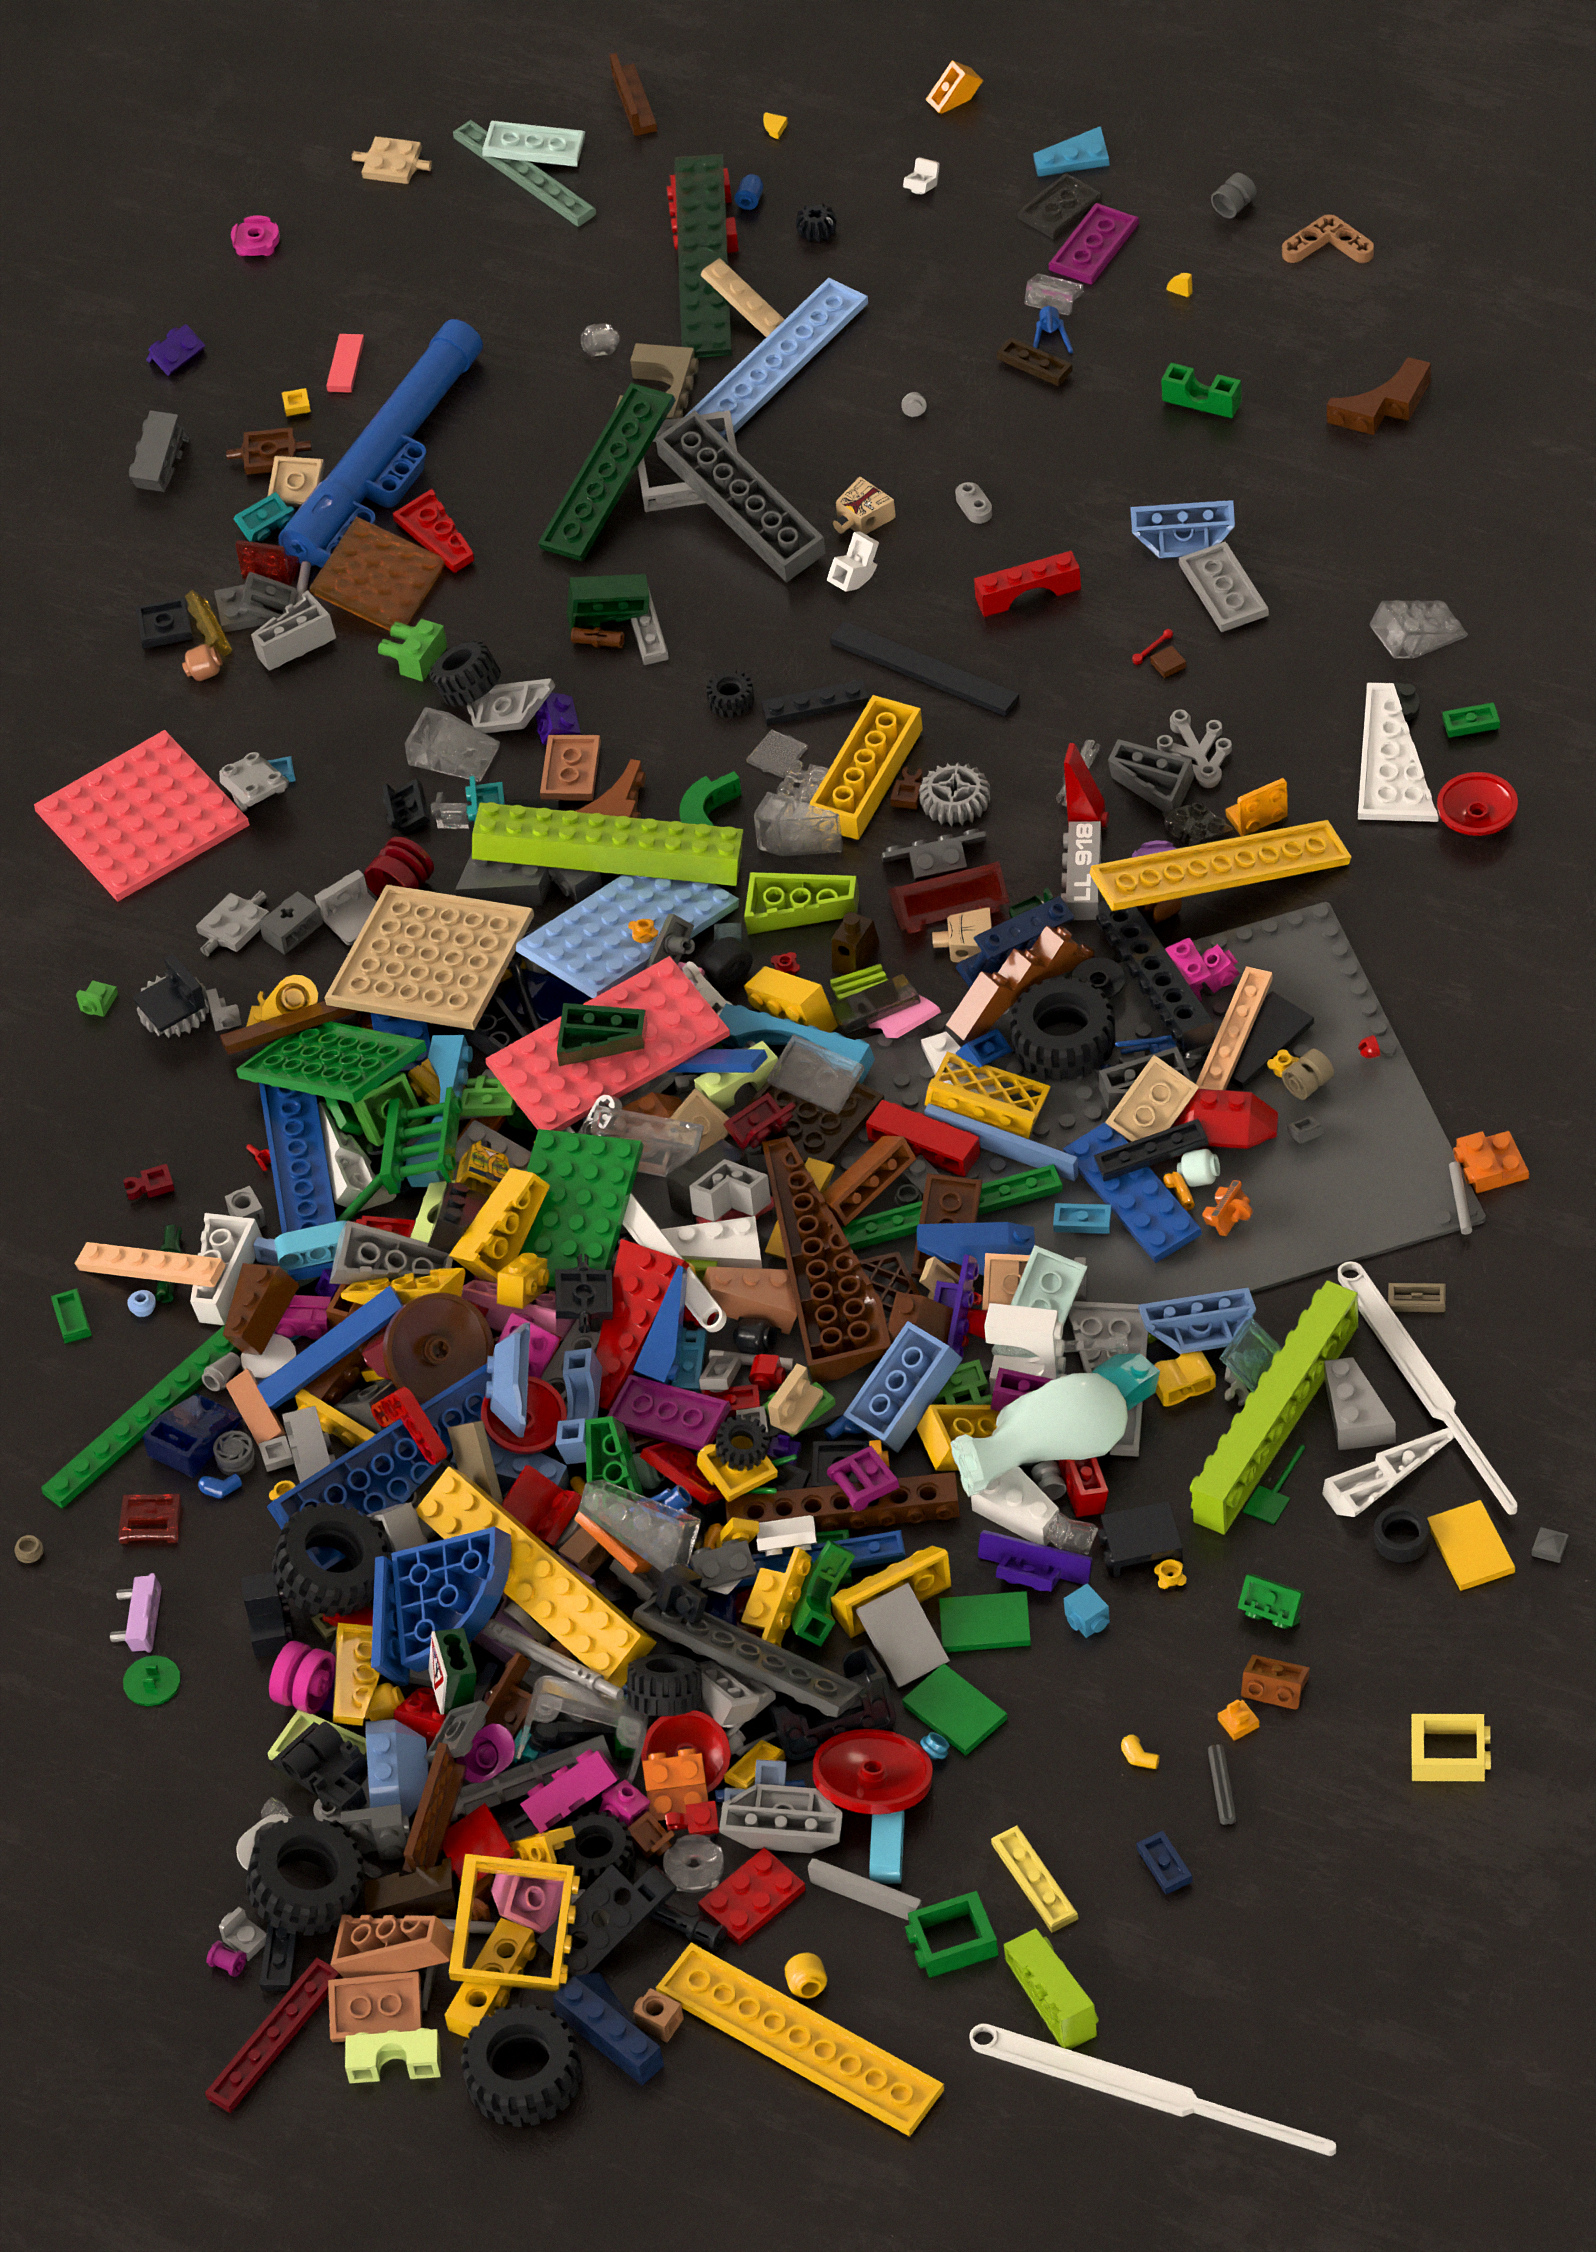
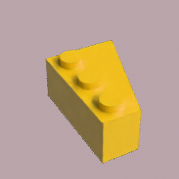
M764 966L744 985L749 1003L761 1012H766L772 1017L783 1020L790 1019L804 1026H815L819 1030L831 1033L838 1026L820 984Z

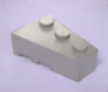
M1354 1358L1324 1361L1325 1385L1338 1450L1396 1443V1422Z
M315 1406L282 1414L296 1471L301 1483L334 1462L335 1456L334 1454H328L327 1450L332 1449L328 1432H322Z

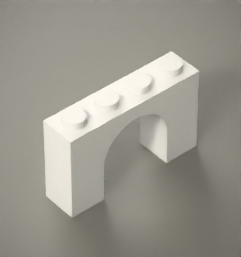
M989 1303L984 1325L986 1343L1021 1347L1038 1356L1034 1358H1021L994 1354L989 1376L991 1394H993L999 1367L1050 1379L1067 1376V1374H1064L1066 1357H1063L1065 1342L1061 1340L1063 1323H1060L1058 1320L1057 1310Z

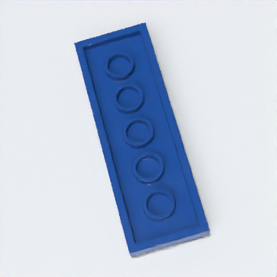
M1104 1122L1064 1147L1063 1151L1078 1158L1079 1173L1104 1203L1111 1205L1115 1216L1156 1264L1202 1235L1201 1228L1149 1166L1105 1182L1103 1181L1095 1163L1094 1155L1128 1143L1121 1134Z

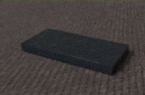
M1271 991L1264 998L1230 1078V1082L1244 1089L1268 1067L1267 1062L1269 1059L1276 1057L1279 1050H1286L1314 1024V1017ZM1211 1047L1201 1055V1063L1205 1064Z

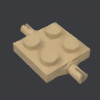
M375 136L371 149L367 153L353 151L352 161L365 162L362 169V176L365 179L409 184L412 174L417 169L428 171L432 169V161L419 160L422 150L421 142Z

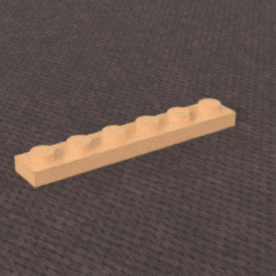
M1246 966L1196 1082L1199 1089L1226 1090L1272 982V972Z
M90 1242L85 1244L75 1262L79 1271L215 1287L226 1267L221 1258Z

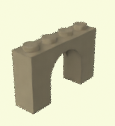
M636 343L630 360L633 378L663 381L671 385L670 389L665 393L672 394L676 401L666 419L683 418V408H687L688 391L693 389V374H697L699 361L694 356V348ZM619 396L617 406H618V404H619V402L621 401V399H622L623 396Z

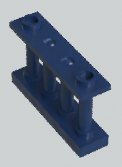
M1058 896L976 935L973 939L981 949V952L958 962L955 968L969 988H971L981 971L993 974V972L998 973L1013 949L1021 951L1030 950L1046 926L1057 928L1072 921L1075 917L1061 896Z

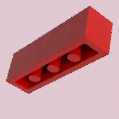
M881 1100L866 1122L869 1141L876 1143L882 1136H902L906 1139L915 1157L921 1154L931 1165L964 1178L981 1154L978 1136L969 1131L952 1127L946 1122H939L929 1118L920 1112H913L903 1108L897 1103Z

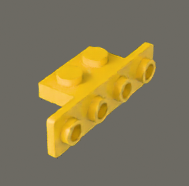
M795 1547L785 1573L760 1568L741 1622L746 1626L764 1630L762 1639L781 1647L785 1631L791 1623L793 1609L796 1602L800 1599L804 1579L810 1571L812 1557L803 1549Z

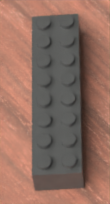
M695 410L656 438L658 456L786 583L826 554L824 537Z

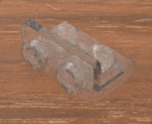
M1038 273L1027 281L1024 303L1025 305L1040 309L1053 306L1058 309L1060 314L1068 316L1072 313L1073 300L1082 295L1084 285Z

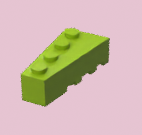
M750 872L744 916L748 935L842 919L849 912L857 913L859 901L857 877Z
M1035 1928L1005 1943L1006 1962L1062 2048L1071 2050L1096 2037V2023L1099 2020L1094 2004L1068 1971L1063 1961L1055 1954L1047 1937L1043 1938Z

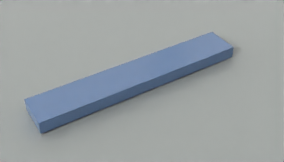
M928 1104L924 1110L925 1115L939 1122H946L952 1127L969 1131L978 1136L980 1148L1035 1168L1054 1164L1058 1175L1071 1181H1075L1079 1175L1078 1158L1076 1156L933 1104Z

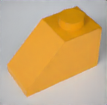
M952 60L926 100L942 114L971 100L983 80L971 67Z

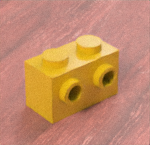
M523 1253L500 1270L497 1282V1304L523 1309L545 1292L550 1276L549 1270H547V1259L539 1258L534 1253Z

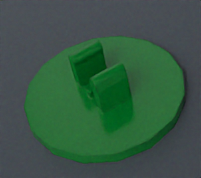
M157 1655L147 1656L135 1661L127 1669L123 1678V1688L128 1698L138 1705L147 1707L169 1701L177 1693L181 1684V1674L177 1665L170 1659Z

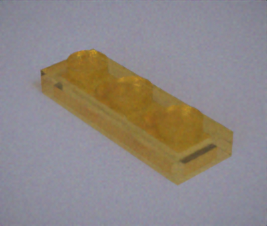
M191 590L185 595L189 604L187 607L188 611L196 618V626L199 631L205 635V644L210 647L214 646L225 657L232 649L207 600Z

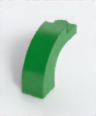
M735 771L721 776L712 782L707 776L696 781L686 791L681 800L679 809L680 822L714 826L708 819L709 813L716 807L742 795L740 778Z
M828 1540L816 1561L811 1560V1568L804 1579L800 1599L796 1602L793 1609L791 1623L795 1634L820 1647L835 1624V1620L831 1615V1597H833L839 1582L855 1558V1554L852 1551Z

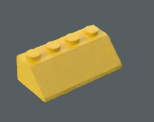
M936 1546L919 1550L911 1557L899 1563L891 1564L887 1569L878 1574L868 1576L860 1583L848 1589L840 1590L835 1596L831 1597L833 1615L847 1635L852 1638L866 1631L856 1610L875 1599L909 1583L918 1602L921 1603L952 1587L947 1551Z

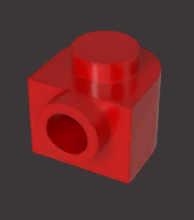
M759 1354L755 1356L749 1374L750 1383L752 1385L758 1384L759 1390L762 1391L768 1389L779 1390L780 1384H783L786 1377L785 1367L781 1366L779 1355Z

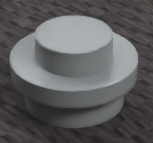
M911 392L903 398L901 406L906 415L913 417L923 414L927 404L921 394Z

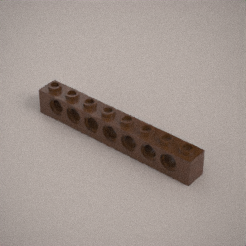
M955 1472L897 1478L900 1488L869 1502L867 1507L861 1511H855L849 1503L850 1499L839 1485L777 1491L776 1494L741 1495L730 1502L725 1498L727 1523L732 1517L762 1523L811 1515L814 1517L815 1531L824 1532L863 1529L865 1527L881 1525L891 1526L893 1524L909 1522L920 1523L937 1519L948 1520L960 1517ZM861 1482L852 1483L858 1492L865 1489Z

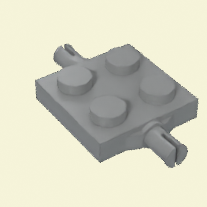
M260 890L251 900H245L229 893L196 925L198 933L209 939L200 948L201 952L209 956L219 946L238 952L261 929L259 922L267 914H270L269 911L259 907L267 900V895Z

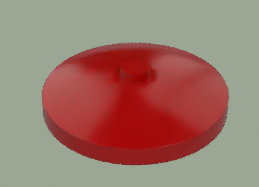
M859 1729L838 1734L824 1742L814 1756L812 1775L814 1784L819 1792L837 1806L864 1814H889L908 1809L916 1805L927 1795L932 1784L933 1768L925 1750L911 1739L885 1730Z

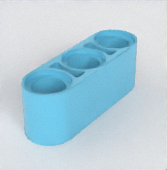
M337 1221L280 1234L274 1243L279 1266L285 1270H293L334 1261L339 1234L347 1221Z
M904 1810L889 1814H872L870 1880L880 1884H901Z

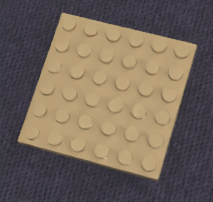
M386 884L324 997L326 1005L475 1030L516 952L517 942L522 940L534 917L533 908Z

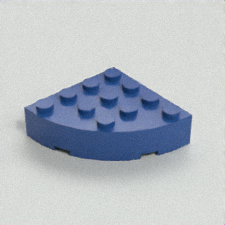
M491 1527L391 1553L401 1665L416 1672L428 1669L431 1634L434 1631L464 1628L468 1644L479 1634L496 1609L507 1582L511 1561L510 1534L497 1527Z

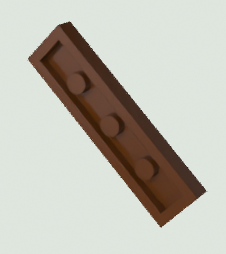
M609 54L612 77L634 136L657 131L655 118L634 63L621 66L617 54Z

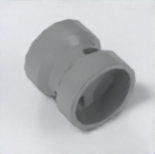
M1043 1461L1032 1468L1031 1475L1034 1482L1038 1484L1037 1486L1051 1501L1065 1494L1067 1490L1064 1479L1060 1477L1061 1470L1056 1461Z

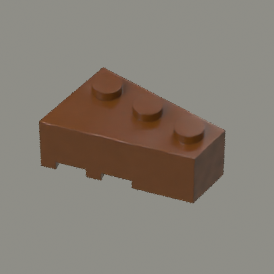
M242 1263L223 1336L243 1354L262 1355L294 1297L299 1284L279 1266Z

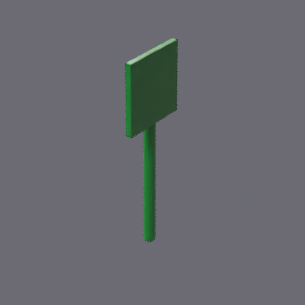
M1301 1444L1272 1490L1260 1485L1258 1486L1243 1513L1275 1525L1290 1501L1289 1497L1277 1492L1304 1451L1305 1445Z

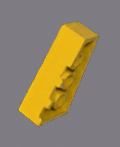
M510 1168L449 1256L479 1279L497 1283L498 1272L518 1257L550 1185L535 1173Z

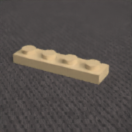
M720 258L703 269L701 276L766 338L785 320Z

